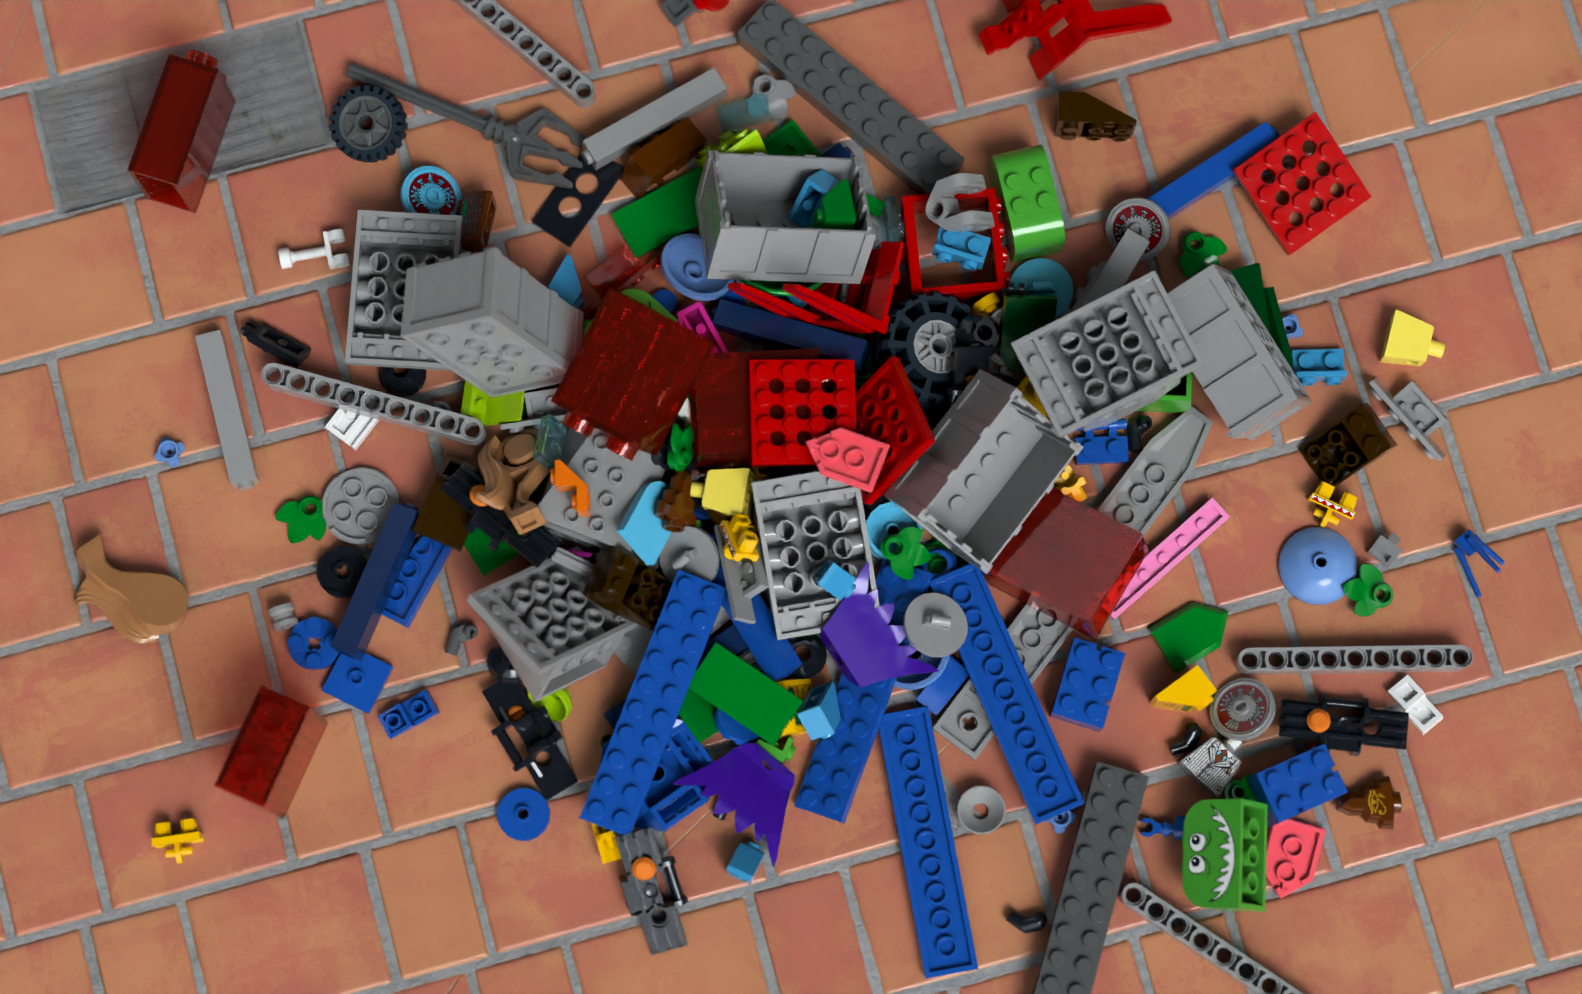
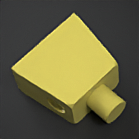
M1395 310L1390 318L1380 362L1422 366L1427 359V355L1441 358L1445 349V343L1432 340L1434 331L1432 325L1404 312Z

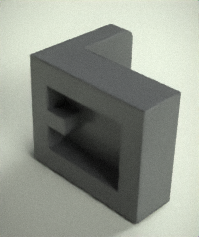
M666 0L660 5L673 26L680 25L695 12L702 13L704 11L698 9L694 5L693 0Z

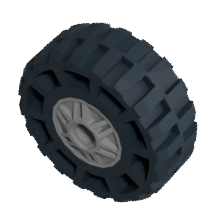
M930 291V295L926 296L924 292H919L905 298L889 309L888 316H890L886 334L876 331L877 335L871 339V349H874V354L871 355V362L873 366H876V370H878L891 356L899 357L922 411L927 409L930 412H936L948 408L949 395L946 394V390L949 384H952L955 347H957L955 340L956 326L962 318L973 313L970 311V306L965 302H958L957 298L953 295L947 294L942 296V293L939 291ZM980 326L978 328V336L986 341V339H989L987 332Z

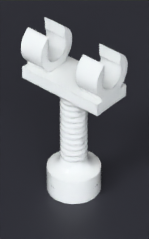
M343 229L323 232L325 242L323 248H310V250L305 249V251L300 250V252L290 251L289 247L278 249L281 268H292L293 263L298 260L313 259L321 256H327L330 270L349 266L348 254L344 253L333 256L331 244L346 241Z

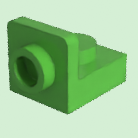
M791 737L788 738L783 751L778 749L780 746L778 743L773 746L767 741L763 742L759 739L757 741L758 745L782 765L785 760H791L797 748L793 746L794 739Z

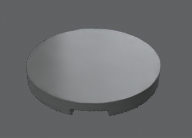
M358 467L336 476L328 484L322 497L323 518L328 529L339 540L356 546L371 545L376 543L393 503L400 504V497L391 480L383 473L371 468Z

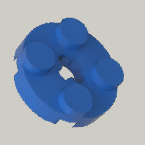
M310 617L299 622L291 631L287 642L292 659L299 666L307 670H323L333 665L340 653L330 647L337 633L336 627L331 622L318 617ZM320 638L319 644L321 648L319 650L315 648L309 650L310 639Z

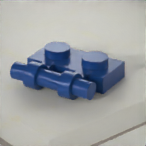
M1119 419L1109 425L1084 431L1085 437L1075 438V441L1084 447L1078 455H1075L1076 465L1128 463L1127 436H1117V429H1127V420ZM1108 429L1107 437L1093 436V430Z

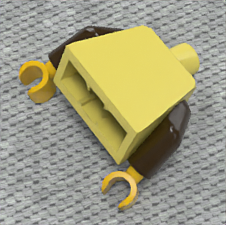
M736 459L729 460L718 465L715 470H709L705 483L693 481L690 496L702 498V507L707 511L708 517L720 527L722 520L731 521L734 514L748 515L752 497L751 482L765 478L767 475L760 474L758 468L764 469L767 466H751V462ZM749 525L748 529L750 531H757L756 527Z

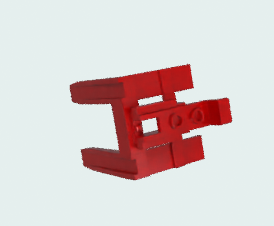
M1002 0L1007 12L1011 14L998 25L985 27L978 33V37L987 55H992L995 51L1009 49L1024 37H1037L1042 47L1028 58L1038 80H1041L1089 41L1154 30L1169 25L1172 19L1164 4H1146L1094 11L1089 0H1057L1058 4H1052L1043 11L1041 4L1046 0ZM1062 18H1065L1069 25L1052 38L1048 30Z
M882 241L880 249H872L861 283L849 285L845 304L835 300L839 283H823L815 291L797 284H784V291L811 305L810 312L743 283H728L727 288L783 317L840 333L874 334L877 331L886 334L890 319L888 311L894 286L898 285L900 276L898 268L900 262H903L906 247L903 242Z

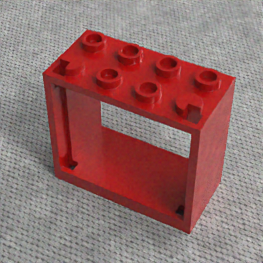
M995 188L985 189L974 194L954 195L958 200L960 210L986 208V212H992L995 226L988 229L989 238H991L990 252L994 282L922 288L914 214L926 213L925 207L931 194L902 196L900 214L903 243L906 247L905 262L909 297L919 292H924L926 296H929L930 291H939L942 293V296L947 294L955 296L960 303L975 304L986 295L995 292L1001 301L1002 288H1008L1010 277L1009 271H1004L1005 261H1007L1006 246H1001V243H1003L1002 236H1004V223L998 220L1000 218V211H1002L1001 197L996 196Z

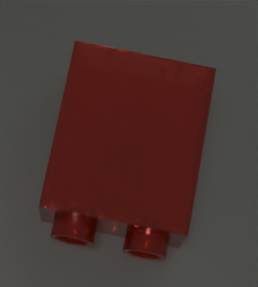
M188 50L185 59L171 54L168 55L127 169L147 199L192 213L197 212L236 102L226 83L227 77L216 68L218 60L206 53Z
M609 288L551 402L567 410L562 423L569 428L588 437L591 436L595 427L610 434L604 445L610 451L633 461L638 450L657 456L715 342L641 302Z
M819 348L693 354L687 364L691 424L694 430L693 449L695 467L718 466L728 461L751 462L749 360H820ZM772 380L769 382V389L773 393H781L783 385L778 380ZM798 380L795 382V388L799 393H807L809 391V385L806 381ZM824 380L821 383V388L825 393H833L834 383L831 380ZM772 406L769 410L770 416L773 419L779 420L783 418L784 413L779 406ZM799 406L796 408L798 418L802 420L809 418L810 412L807 407ZM824 408L822 409V414L826 419L831 420L835 418V414L824 415ZM774 432L770 435V441L775 446H781L784 444V437L781 433ZM800 432L797 434L796 439L800 445L807 446L806 441L810 440V436L805 432Z
M1051 489L1049 493L1043 496L1023 522L1019 533L1016 536L1013 535L992 563L993 567L987 574L983 571L981 572L988 585L1096 640L1146 557L1148 549L1142 533Z
M260 686L214 786L242 802L284 820L328 722L311 707Z

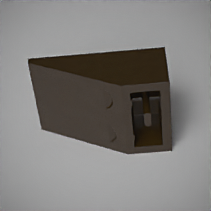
M1059 91L1055 106V136H1059L1063 140L1086 137L1089 141L1112 138L1113 141L1123 142L1131 139L1136 126V119L1086 92Z
M1369 403L1359 405L1301 446L1299 451L1321 482L1323 481L1336 487L1398 445Z
M447 454L412 531L461 552L470 534L466 527L473 515L444 493L440 487L463 463L480 477L482 475L478 467Z
M623 546L605 547L600 550L582 594L600 607L654 631L673 583L646 565Z

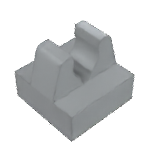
M1393 532L1387 539L1380 535L1367 553L1389 568L1402 552V549L1396 546L1401 538Z

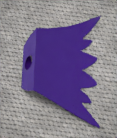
M867 562L854 582L857 586L848 598L845 597L835 613L821 629L820 639L845 678L860 688L898 676L939 672L938 669L927 663L908 658V656L917 651L914 647L898 646L906 637L904 627L898 625L887 626L893 615V603L874 608L878 589L867 594L869 580V562Z
M748 743L737 746L713 763L672 783L684 786L706 785L701 796L719 794L713 813L725 814L736 810L735 829L737 833L744 831L754 823L756 841L759 842L765 834L773 867L775 866L786 807L794 785L795 774L760 745ZM762 760H764V762L773 770L767 769L763 765Z

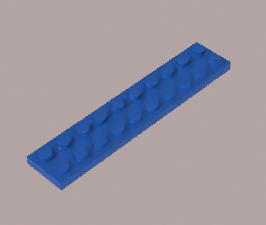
M883 559L876 578V587L878 589L880 606L889 603L894 604L893 615L887 626H903L904 613L908 605L918 596L928 593L929 583L934 576L932 573L913 567V578L906 580L900 578L891 570L890 560ZM907 637L898 646H909L910 642ZM842 673L836 689L841 720L835 730L836 732L831 737L826 739L820 737L818 739L796 799L795 807L845 824L897 677L860 688L848 681Z
M968 564L931 580L929 584L932 593H940L953 599L962 608L966 616L968 632L958 652L1034 825L1083 805L1084 801L981 570L972 564Z
M677 571L579 817L580 819L622 835L633 831L726 596L727 589L725 587L684 571Z
M929 706L884 714L879 726V735L925 979L977 970L978 964Z

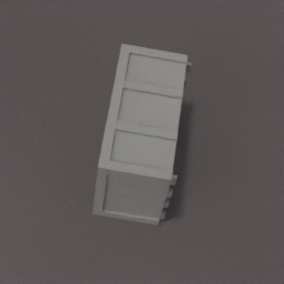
M708 150L695 197L707 279L860 284L876 238L875 227H872L861 173V157L765 155V153L760 152L739 154L719 153V151ZM824 169L839 181L848 179L857 218L853 230L799 228L787 219L808 177Z
M492 246L484 248L483 252L472 254L467 252L459 254V258L452 259L451 257L439 259V263L430 265L421 263L415 265V267L408 268L406 272L401 337L493 398L578 380L580 378L584 313L577 309L576 306L568 304L558 296V293L554 290H549L529 275L527 270L518 267L502 255V252L497 247Z
M1212 264L1167 293L1204 362V366L1194 370L1193 373L1230 432L1226 433L1227 437L1234 439L1247 438L1249 441H1252L1313 403L1231 271Z
M980 369L932 431L935 442L888 488L884 496L951 552L987 574L993 567L992 563L1013 535L1016 536L1022 529L1021 525L1043 496L1051 491L1054 487L1053 483L1072 458L1078 455L1084 447L1068 436L1059 438L1052 423L1022 397L1023 393L1016 387Z

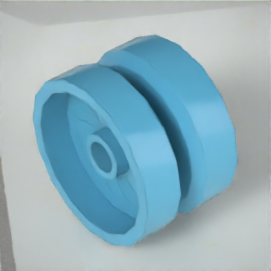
M892 502L879 505L866 518L871 555L880 561L886 559L881 553L880 545L882 540L889 535L888 529L891 527L895 528L894 534L897 535L906 527H916L922 530L919 524ZM890 543L889 550L895 553L898 547L895 543Z

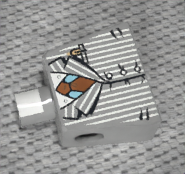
M1214 736L1186 756L1177 765L1213 799H1216L1241 764V761L1234 753L1243 743L1228 738L1221 743Z

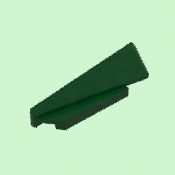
M1260 263L1230 270L1285 359L1292 367L1293 357L1274 287H1263Z

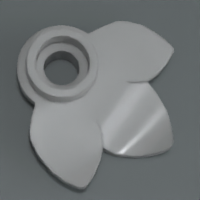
M768 74L759 75L752 84L753 94L748 100V109L755 121L759 120L766 113L774 119L784 120L788 113L786 100L793 98L796 95V91L792 84L786 80H775L774 77ZM763 84L770 85L768 91H761Z

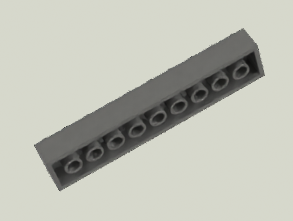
M767 0L737 33V43L779 79L791 83L797 94L918 195L931 194L936 181L957 174L962 169L965 159L775 0Z
M1097 762L1094 765L1032 994H1091L1149 776Z

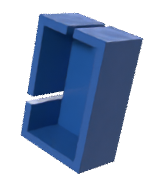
M1074 637L1050 717L1101 732L1110 707L1108 704L1112 700L1125 653L1104 646L1100 650H1096L1097 644Z
M1322 744L1256 773L1247 779L1256 801L1268 804L1267 824L1269 828L1348 792L1338 770L1333 772L1331 767L1335 766V763L1326 744Z

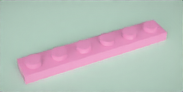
M1211 498L1100 596L1096 602L1114 621L1227 521L1230 516Z

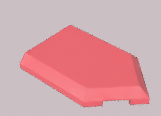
M841 427L819 438L815 437L806 441V445L822 476L872 493L890 448L889 444Z
M1292 819L1283 821L1270 828L1267 840L1266 876L1279 899L1313 881L1326 829Z

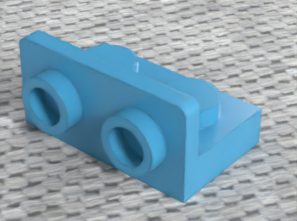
M940 226L932 255L936 256L937 260L945 263H951V261L961 263V266L968 270L975 271L976 268L982 270L991 238L969 231H947Z
M1344 349L1291 351L1293 357L1291 368L1303 386L1315 385V382H1325V385H1339L1348 376L1344 365Z

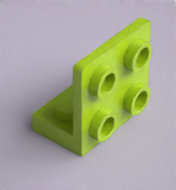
M465 380L461 414L480 420L483 426L520 422L525 391L491 398Z

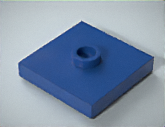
M366 653L362 661L340 654L321 691L370 714L393 670V666Z

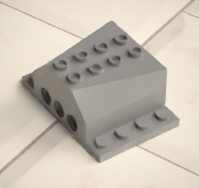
M358 210L345 352L346 365L451 371L401 337L407 269L421 263H427L428 265L439 263V259L451 257L452 259L459 258V254L464 253L461 245L462 216Z
M1155 270L1011 343L1059 438L1080 428L1088 431L1109 425L1155 402L1180 384L1181 377L1204 366L1199 352Z
M550 423V427L545 428L544 435L555 452V460H561L589 487L591 494V517H580L577 509H573L572 494L576 493V491L559 492L555 484H551L550 469L546 477L528 499V501L538 506L546 520V524L542 525V527L554 536L596 552L605 547L623 546L642 560L616 530L639 488L645 483L662 481L669 485L675 471H667L660 465H654L651 460L652 451L637 443L592 427L571 425L568 430ZM659 557L654 565H648L656 572L660 566Z
M819 471L751 482L754 505H751L769 585L765 591L768 608L773 614L777 640L821 633V629L845 598L844 596L842 600H839L813 580L828 558L856 579L865 564L869 562L867 594L877 589L861 489L822 476ZM878 596L874 608L880 606Z
M579 546L571 548L572 550L582 551ZM581 557L591 562V559L589 557ZM551 558L545 560L538 568L531 566L470 594L466 601L477 612L493 634L535 702L605 668L625 633L641 626L600 607L582 593L588 578L553 562Z

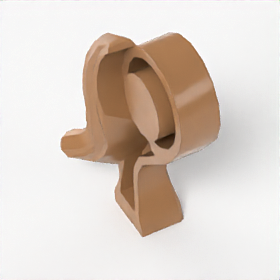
M525 429L510 435L502 443L494 435L478 454V465L485 481V491L476 493L474 498L480 503L498 510H504L520 535L546 524V520L538 506L528 501L529 496L546 477L555 461V452L544 433L536 429Z
M100 534L77 549L76 561L84 570L86 578L76 593V606L84 603L96 606L105 614L118 633L126 640L139 645L156 643L159 634H168L177 630L184 622L189 604L188 593L183 584L175 578L153 572L120 571L111 567L106 561L103 539Z

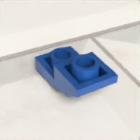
M950 655L943 673L934 682L925 686L917 695L916 700L925 707L929 706V710L937 716L967 678L968 673L965 666Z
M423 690L404 703H398L383 712L378 718L389 738L393 739L436 716L440 711L429 690Z

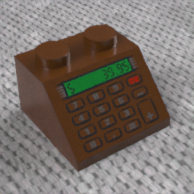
M493 191L465 192L463 200L458 201L456 215L463 217L461 237L463 250L480 253L483 252L484 248H487L497 208Z

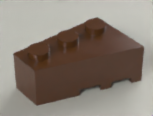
M688 117L681 122L675 121L666 129V132L661 135L659 133L653 135L642 148L637 146L628 154L629 159L620 180L638 200L645 196L646 190L654 183L660 186L664 182L662 179L673 170L677 172L699 154L698 152L704 148L707 139Z

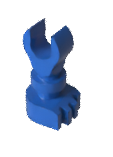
M1177 816L1175 824H1170L1169 821L1159 823L1150 818H1144L1140 823H1150L1153 829L1151 832H1140V834L1144 837H1152L1156 834H1163V837H1169V834H1174V840H1182L1186 816Z

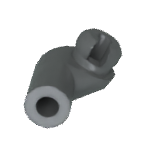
M465 623L453 628L444 652L457 656L460 644L477 636V627L472 623Z

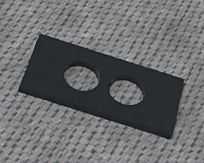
M580 154L577 159L582 162L583 167H571L564 176L573 183V188L557 187L532 223L571 248L623 173L624 168L614 161L595 170L592 164L588 165L583 159L582 154ZM585 174L595 176L599 182L597 190L590 195H584L576 188L578 178ZM575 198L580 201L582 210L577 217L566 218L561 215L559 206L564 199Z

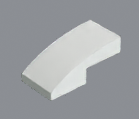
M1409 675L1405 676L1388 690V694L1401 711L1409 713L1408 719L1422 735L1443 719V715L1425 697L1426 693Z

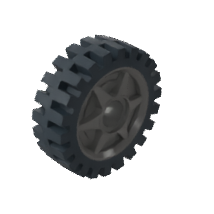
M356 86L353 90L349 89L344 92L345 95L337 99L339 102L337 105H333V114L329 116V120H331L329 130L332 132V140L335 141L338 149L350 158L366 163L383 161L388 159L389 155L393 156L396 153L395 150L402 146L401 141L407 135L405 133V129H408L407 115L403 110L402 104L390 92L376 86ZM372 118L373 126L371 129L365 130V120Z

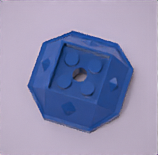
M677 719L658 765V768L664 771V777L659 781H652L634 828L641 829L652 826L653 831L666 832L709 801L710 796H701L706 785L684 786L672 784L676 780L713 763L709 754L701 743L699 744L683 720ZM610 740L603 744L601 762Z

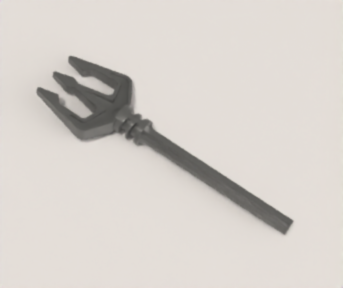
M354 63L348 67L346 77L366 85L382 88L399 99L477 130L484 135V139L487 141L494 138L495 144L502 141V147L507 149L509 170L513 179L573 188V183L558 172L548 176L524 166L525 157L531 155L557 160L562 166L583 167L582 162L570 153L560 152L536 136L542 128L547 127L570 137L572 145L583 147V141L586 138L550 111L539 109L517 122V124L510 123L506 126V120H501L497 123L498 117L494 115L491 118H485Z

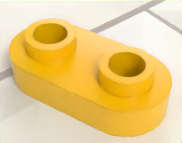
M993 292L977 301L970 311L990 316L999 309L998 305L1001 301L996 293Z

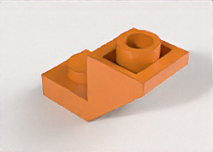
M555 460V468H551L550 472L551 484H555L559 492L576 491V493L572 494L573 509H577L580 517H591V494L589 487L561 460Z

